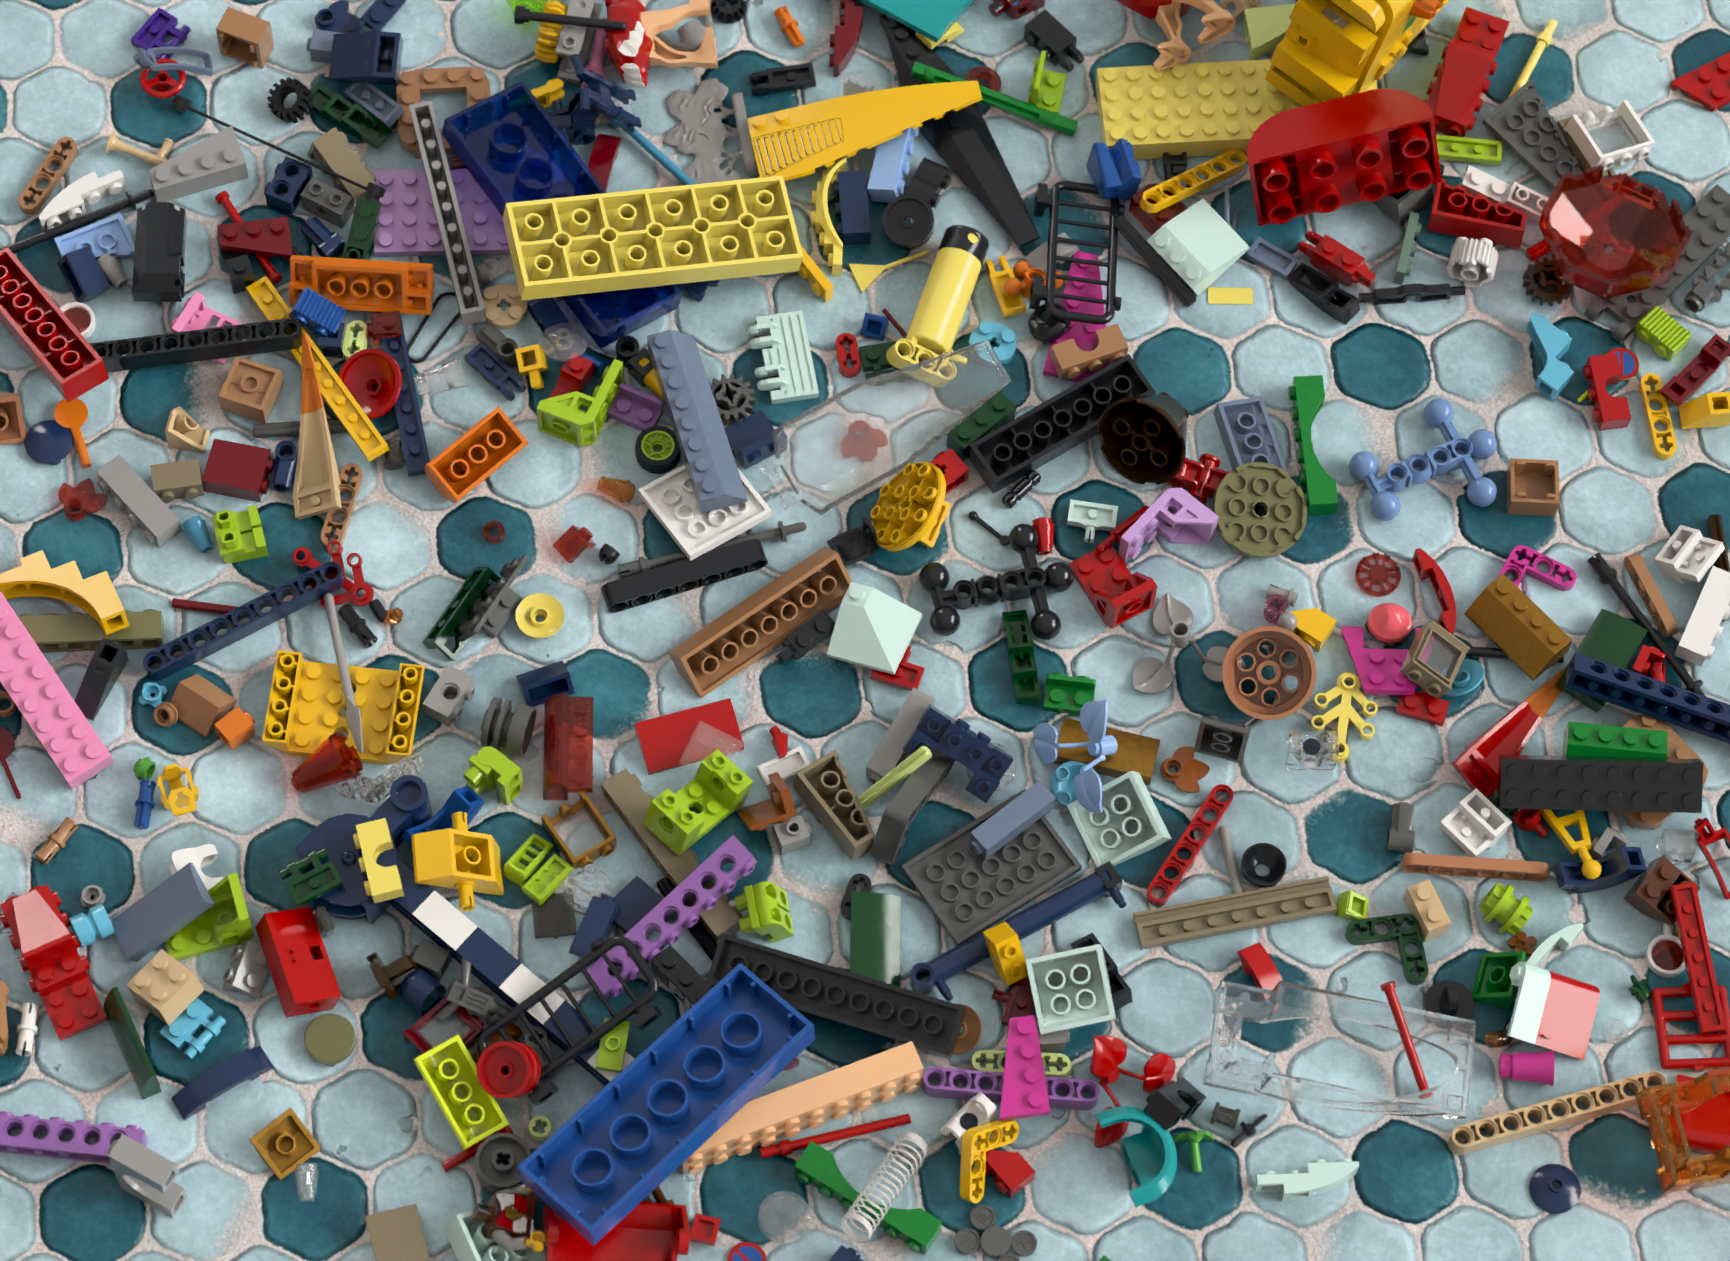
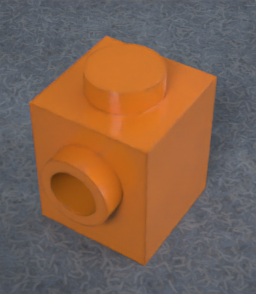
M238 706L214 724L216 734L231 751L255 734L253 725L255 720L247 711L243 713Z

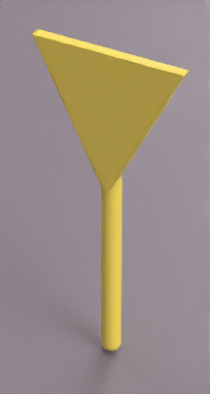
M926 249L887 265L849 264L863 293L884 270L929 254L930 251Z

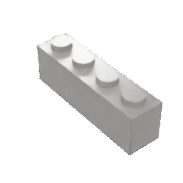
M120 455L96 471L99 488L103 493H109L113 497L112 501L119 510L124 509L128 513L127 517L135 527L140 526L143 530L142 534L149 543L154 542L160 548L182 532L180 520Z

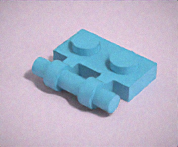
M196 998L169 1026L166 1024L159 1033L160 1036L179 1051L185 1044L189 1045L190 1047L184 1054L192 1060L197 1053L201 1054L204 1051L205 1045L213 1036L217 1037L226 1021L221 1016H218L213 1022L209 1021L214 1014L213 1010ZM203 1027L205 1031L197 1039L193 1036Z

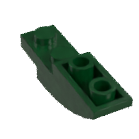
M357 197L348 241L345 242L342 258L370 260L378 231L377 223L382 202Z

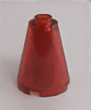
M340 732L331 734L292 772L291 783L297 791L307 793L360 776L362 773L359 772L363 770L361 759L354 746L349 748L345 743L348 738Z

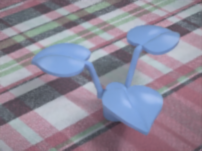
M1109 700L1090 701L1081 708L1080 723L1082 729L1087 732V737L1091 739L1089 742L1057 743L1058 732L1049 723L1038 724L1033 731L1035 752L1039 760L1045 764L1053 763L1057 759V748L1087 747L1089 754L1097 757L1083 767L1082 774L1076 775L1074 779V791L1078 802L1085 809L1094 813L1103 812L1101 805L1102 783L1098 773L1090 768L1100 761H1105V756L1115 754L1118 747L1114 736H1105Z

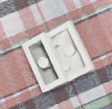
M1680 525L1654 560L1660 570L1674 581L1683 584L1687 579L1699 583L1724 551L1725 547L1721 541L1703 537L1698 529Z
M1474 789L1459 802L1456 809L1440 821L1439 827L1470 857H1478L1486 849L1489 850L1496 844L1512 822L1478 789Z

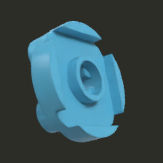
M982 322L979 327L974 329L969 338L968 348L973 356V360L978 365L989 369L997 368V366L1004 363L1005 365L1008 364L1016 352L1015 333L1000 323ZM996 342L999 347L989 349V344L987 343Z

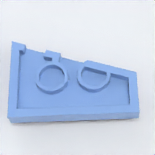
M121 213L54 238L61 257L87 246H90L96 259L107 253L115 256V258L134 256L135 243Z

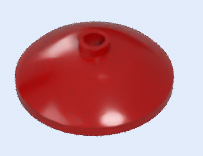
M364 349L356 352L344 363L338 375L369 420L377 419L386 414L394 406L400 395L402 387L400 368L391 355L379 349Z

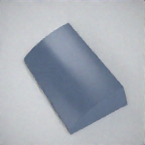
M1262 396L1217 403L1213 414L1232 470L1246 463L1264 462L1278 466L1288 473Z
M188 863L113 919L117 939L127 960L138 962L215 905L193 863Z

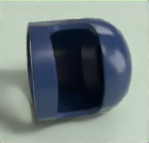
M415 970L409 973L400 985L401 998L422 1017L445 998V986L429 973L422 970ZM434 990H437V1000L427 1010L421 1012L426 998Z

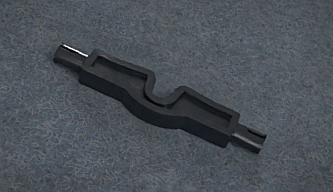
M1449 283L1435 285L1406 284L1394 288L1374 289V292L1359 293L1358 298L1359 303L1374 302V305L1406 303L1407 299L1411 296H1416L1418 302L1448 300L1450 296L1465 295L1466 291L1465 285L1450 287Z

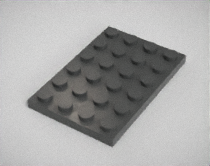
M1025 789L901 865L903 873L957 946L982 933L1082 869V865L1045 816H1042L986 860L981 854L977 855L971 849V832L1026 791Z

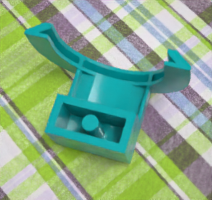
M1119 1106L1095 1114L1101 1129L1119 1122H1135L1143 1125L1140 1133L1122 1139L1120 1145L1137 1185V1188L1130 1190L1129 1193L1135 1208L1154 1201L1164 1194L1171 1185L1177 1168L1176 1148L1168 1130L1163 1128L1142 1109L1136 1107Z

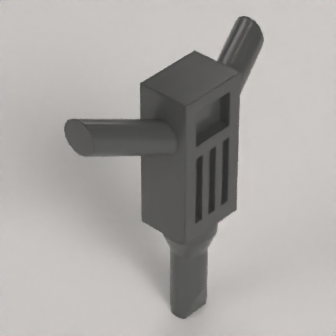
M462 958L461 981L452 978L444 996L446 1000L451 1002L435 1016L445 1020L460 1006L484 1016L487 1013H499L500 1016H504L511 1009L500 1005L494 1000L492 994L470 985L471 962Z

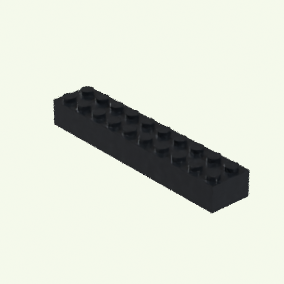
M721 933L706 981L710 985H717L741 963L799 1012L903 1044L912 1041L916 1048L952 1058L967 1010L964 1006Z

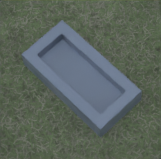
M1259 236L1246 253V259L1285 281L1299 260Z

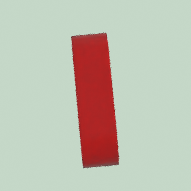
M842 333L836 339L835 349L838 367L844 377L853 378L860 372L857 340L850 333ZM843 342L848 343V352H845V346L843 345ZM847 359L851 360L853 369H848V366H846Z

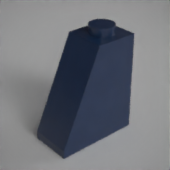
M601 893L600 897H592L568 953L583 958L592 951L589 948L592 942L598 938H602L604 942L609 939L620 908V904L615 903V897Z

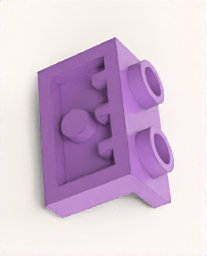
M620 383L618 395L608 411V417L643 431L648 427L658 424L664 413V403L654 394L648 395L639 391L633 385Z

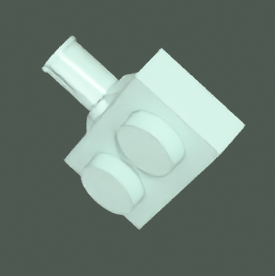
M1070 499L1067 525L1086 529L1084 541L1088 543L1090 534V543H1093L1095 530L1112 531L1116 527L1118 506Z

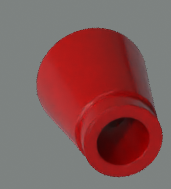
M1047 517L1034 519L1032 526L1035 527L1039 535L1038 554H1051L1055 524L1052 523L1051 518Z

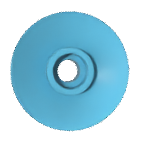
M1463 660L1451 686L1452 689L1445 695L1460 696L1478 687L1485 675L1483 666L1476 660ZM1450 665L1443 669L1440 674L1445 676Z

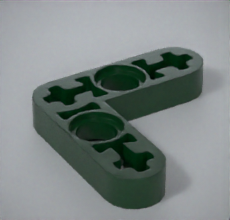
M1403 913L1358 919L1348 924L1345 937L1353 945L1397 940L1406 981L1412 985H1421L1425 982L1428 975V965L1419 924L1414 915ZM1404 921H1407L1408 925H1412L1409 931H1406L1405 927H1400ZM1377 924H1384L1388 927L1389 932L1385 935H1380L1376 932L1375 926ZM1368 926H1370L1371 936H1369V931H1367ZM1394 927H1397L1396 933H1393ZM1354 928H1358V931L1362 932L1360 937L1352 933ZM1414 944L1418 948V953L1410 955L1405 951L1404 946ZM1414 961H1417V971L1422 972L1420 974V977H1416L1415 974H1411L1414 968Z

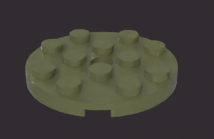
M1264 462L1246 463L1229 472L1218 484L1212 500V512L1219 516L1216 529L1222 539L1235 551L1248 557L1270 558L1288 550L1301 537L1307 521V504L1302 489L1296 485L1289 477L1290 474L1285 470ZM1256 504L1264 507V516L1259 517L1255 513L1253 508Z

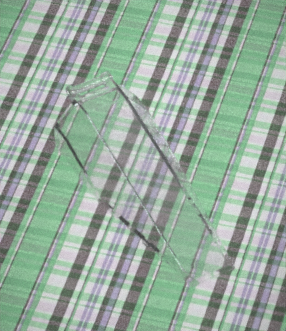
M987 339L887 374H881L860 381L776 428L773 431L776 459L761 467V470L764 474L768 475L783 501L781 504L785 510L798 502H802L818 514L823 515L904 469L907 464L916 460L1012 380ZM781 467L796 493L795 496L791 497L775 468Z

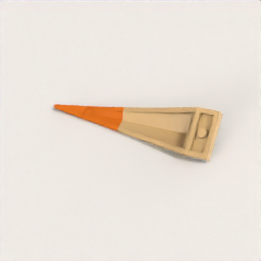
M304 332L302 333L300 432L293 488L295 518L300 520L342 508L339 486H341L310 342L308 335Z

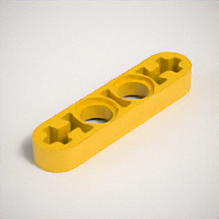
M1647 373L1640 381L1639 392L1653 451L1657 458L1669 460L1675 454L1677 443L1666 397L1659 393L1663 388L1662 380L1657 374ZM1647 382H1650L1651 385H1655L1654 388H1653V394H1652V395H1650V394H1651V388H1650V386H1649V385H1646ZM1653 401L1661 404L1662 409L1658 411L1650 408L1649 403ZM1661 422L1666 426L1667 430L1663 432L1657 431L1654 424ZM1664 438L1666 448H1670L1668 452H1666L1664 448H1661Z

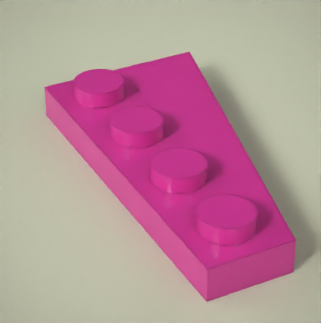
M1035 1015L1010 1018L999 1121L1050 1115L1051 1111Z

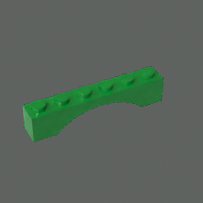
M1296 376L1293 379L1292 386H1288L1289 400H1293L1294 406L1291 407V420L1296 422V428L1293 429L1294 442H1298L1299 449H1296V462L1301 464L1298 478L1299 485H1303L1304 488L1303 494L1307 504V515L1336 514L1338 507L1336 481L1320 465L1311 441V426L1316 415L1321 410L1325 398L1323 376Z
M811 1141L794 1165L796 1178L805 1185L811 1184L818 1188V1192L828 1199L831 1197L840 1202L839 1204L842 1208L849 1211V1208L856 1201L860 1193L853 1189L845 1180L837 1167L833 1154ZM863 1201L867 1207L881 1214L879 1209L872 1206L869 1202ZM877 1204L879 1207L885 1208V1206ZM859 1206L862 1212L868 1214L872 1219H877L876 1215L869 1212L866 1208ZM890 1208L878 1226L883 1228V1232L890 1238H899L904 1241L906 1247L915 1253L920 1251L926 1254L942 1230L943 1222L921 1208ZM867 1219L871 1225H874L871 1220Z

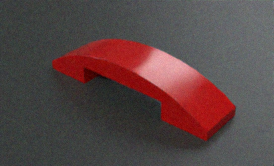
M1421 548L1415 549L1412 561L1420 581L1430 578L1443 610L1437 623L1453 635L1456 625V605L1451 586L1433 558Z

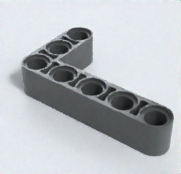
M937 748L933 749L931 752L932 757L911 773L883 813L870 855L891 866L894 865L901 853L911 822L948 775L955 762L954 759Z

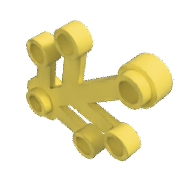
M1350 672L1342 673L1337 678L1336 686L1326 693H1318L1313 702L1317 709L1323 710L1327 708L1330 701L1342 695L1339 705L1322 716L1315 715L1310 723L1312 730L1321 732L1327 724L1339 717L1336 741L1331 744L1328 753L1330 759L1336 763H1342L1348 758L1349 747L1346 744V735L1349 720L1358 729L1362 739L1370 740L1375 733L1374 726L1370 723H1365L1351 706V699L1353 697L1362 707L1363 715L1368 718L1376 715L1378 706L1375 702L1368 701L1359 690L1361 684L1358 676ZM1345 681H1350L1353 685L1347 686ZM1324 699L1326 703L1320 704L1317 700ZM1366 707H1372L1374 711L1368 712ZM1320 721L1323 725L1316 726L1314 722ZM1369 729L1371 734H1365L1363 730ZM1340 747L1344 751L1340 753L1337 752L1335 748Z

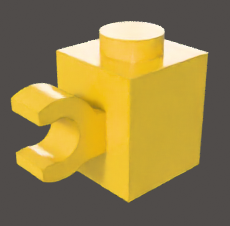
M535 344L515 349L519 372L525 376L529 375L532 389L544 388L543 379L540 372L548 371L544 347Z

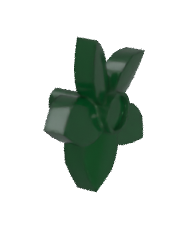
M1631 975L1630 979L1633 986L1629 987L1631 995H1636V999L1641 1004L1646 999L1652 998L1651 991L1646 988V979L1638 982L1637 978Z

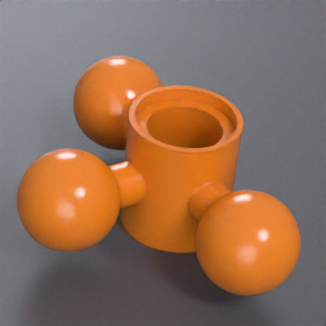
M1020 260L1014 264L1013 273L1017 278L1024 279L1023 282L1016 278L1008 279L1004 284V291L1010 297H1017L1022 294L1029 299L1034 275L1043 276V286H1046V273L1041 269L1031 268L1027 261ZM1055 279V289H1058L1063 284L1061 279Z

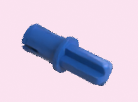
M147 779L140 781L138 800L135 801L137 809L134 826L141 830L149 827L151 810L155 807L153 797L156 783L151 781L150 785H148L149 780Z

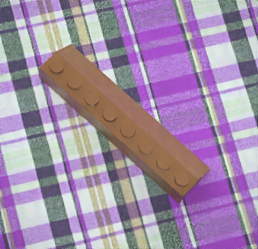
M824 546L668 651L680 675L698 697L702 698L782 644L788 636L822 609L829 612L841 604L852 580L838 552Z

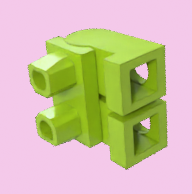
M257 505L247 507L248 510L239 513L225 510L211 516L221 558L223 557L224 562L236 563L269 556Z
M491 746L483 747L479 750L477 756L473 754L468 759L470 768L463 774L467 781L465 786H469L478 795L484 789L491 792L496 787L499 790L500 800L508 806L524 789L521 768L497 749Z
M769 881L760 882L753 886L749 885L744 887L745 893L734 898L736 907L740 912L749 911V916L739 919L740 929L745 934L754 932L762 936L767 934V938L771 943L795 935L791 914L788 913L790 909L786 891L778 885Z

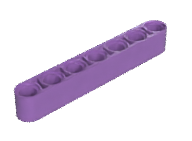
M931 1067L924 1073L922 1088L924 1093L930 1097L970 1100L974 1095L982 1092L991 1102L1001 1103L1004 1073ZM1045 1076L1050 1107L1091 1110L1097 1105L1100 1090L1094 1081ZM935 1078L941 1083L933 1086L928 1083V1080ZM960 1080L963 1081L966 1084V1086L963 1088H957L956 1086H954L953 1083L955 1081ZM988 1083L992 1088L982 1090L979 1084ZM1063 1089L1067 1091L1068 1095L1061 1097L1055 1091ZM1084 1091L1091 1092L1094 1097L1091 1099H1086L1082 1097L1081 1093Z

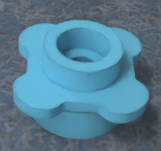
M145 683L142 695L139 696V702L142 705L150 704L156 708L157 705L162 703L163 696L167 694L166 687L160 686L157 683Z

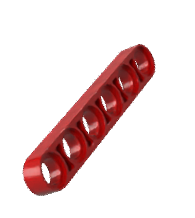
M1219 784L1212 789L1150 883L1147 890V900L1152 905L1162 906L1169 900L1230 807L1233 800V791L1228 785ZM1223 791L1228 794L1229 799L1225 802H1220L1215 798V794ZM1205 811H1212L1215 813L1216 819L1206 821L1202 814ZM1199 830L1203 833V838L1195 841L1190 837V832ZM1181 849L1188 850L1191 857L1187 860H1182L1177 856V852ZM1174 869L1177 871L1178 877L1172 880L1167 879L1164 871ZM1155 888H1160L1165 892V896L1162 899H1156L1152 896L1151 891Z

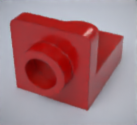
M1643 644L1632 672L1646 676L1651 663L1663 662L1666 654L1656 647H1648Z

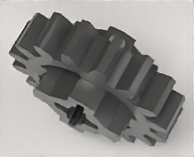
M732 373L730 378H726L724 374H721L720 381L716 378L712 379L710 387L720 417L725 419V424L728 425L729 420H733L736 423L739 417L745 419L747 418V413L752 414L753 406L755 405V390L750 389L749 381L743 383L742 376L734 379V374Z

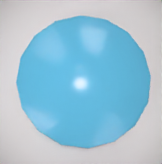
M1069 761L1063 763L1055 770L1051 777L1050 788L1058 804L1068 809L1067 805L1077 800L1074 791V779L1076 775L1082 774V768L1088 764Z

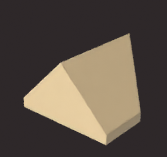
M181 406L171 410L165 429L168 448L204 453L210 431L199 425Z

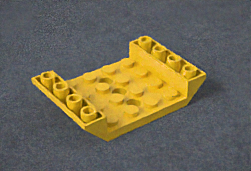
M277 650L262 742L288 755L381 765H390L409 759L412 754L425 666L400 663L399 671L348 666L351 684L356 688L354 693L356 706L361 710L363 753H359L346 718L339 716L340 710L346 708L344 693L342 692L338 665L303 661V656L300 652ZM339 731H346L349 734L345 740H338L335 738V735Z

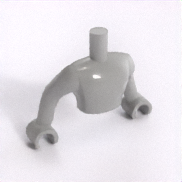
M708 15L703 16L704 25L698 19H693L683 24L677 30L681 43L668 39L661 32L656 36L674 50L695 52L701 47L706 27L712 26L714 38H716V31L712 17Z

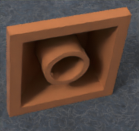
M0 391V445L24 442L26 432L20 395Z

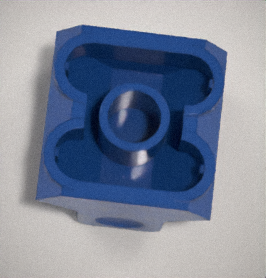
M1120 138L1111 150L1105 143H1094L1086 167L1101 198L1106 200L1119 197L1124 202L1135 198L1141 182V173L1138 163L1135 162L1131 143Z

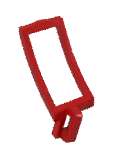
M1706 817L1703 820L1698 818L1694 821L1695 825L1693 826L1699 836L1696 839L1697 845L1708 861L1724 898L1728 900L1730 899V892H1728L1724 880L1705 846L1723 838L1730 845V834L1725 827L1714 831Z

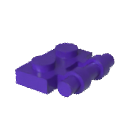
M159 7L130 40L133 46L138 49L142 47L146 51L147 49L157 47H177L187 40V35L191 29L187 25H183L180 30L176 28L178 19ZM168 35L173 37L167 44L163 42ZM158 54L156 59H170L173 54Z

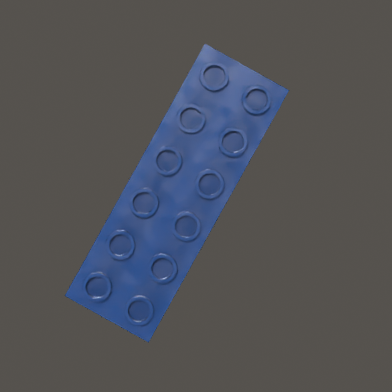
M739 963L518 1166L521 1182L594 1246L815 1040L814 1024L743 964Z

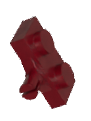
M1023 978L1017 981L1009 994L994 989L991 999L1006 1003L1002 1025L1009 1027L1010 1018L1031 1016L1035 1004L1029 979Z

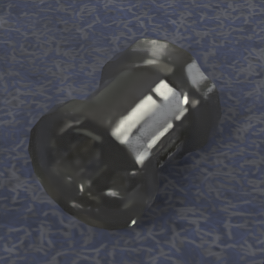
M398 439L386 440L385 442L389 450L384 453V468L387 470H398L404 467L405 459L402 458L400 450L402 447L401 441Z
M1216 1101L1210 1123L1214 1124L1216 1122L1228 1126L1230 1130L1234 1131L1241 1109L1233 1110L1221 1106L1220 1102Z

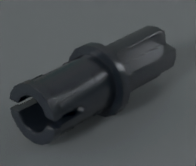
M350 604L340 607L338 613L350 627L349 631L358 637L365 648L373 646L371 641L376 643L378 638L367 627L366 620L361 619Z

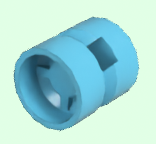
M103 904L89 909L87 915L80 913L69 918L82 948L94 943L97 936L103 939L115 933Z

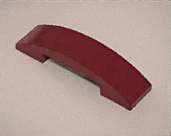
M598 134L587 166L581 196L606 193L614 161L617 159L621 137Z
M1715 334L1702 347L1700 353L1676 377L1674 376L1659 393L1677 407L1682 405L1709 380L1730 356V344Z

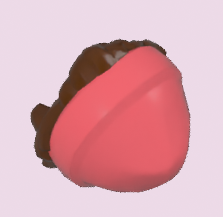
M1383 603L1374 607L1365 623L1367 632L1382 644L1388 646L1393 644L1403 645L1413 627L1409 612L1404 607L1394 603Z

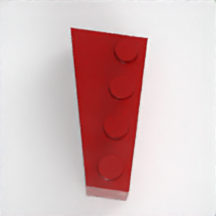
M1442 178L1441 182L1436 184L1428 231L1469 239L1473 238L1474 240L1487 238L1494 244L1520 248L1525 231L1526 212L1501 202L1493 203L1481 194L1476 196L1465 191L1466 188L1459 185L1454 187L1446 184V180Z

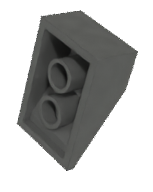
M1432 184L1423 190L1415 191L1410 189L1386 194L1383 198L1373 203L1383 214L1398 224H1402L1409 218L1410 212L1416 213L1433 200Z
M1202 716L1194 752L1242 764L1251 727H1247L1241 722L1231 723L1223 721L1217 716Z

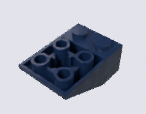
M369 31L334 34L328 79L398 86L403 49L401 33Z

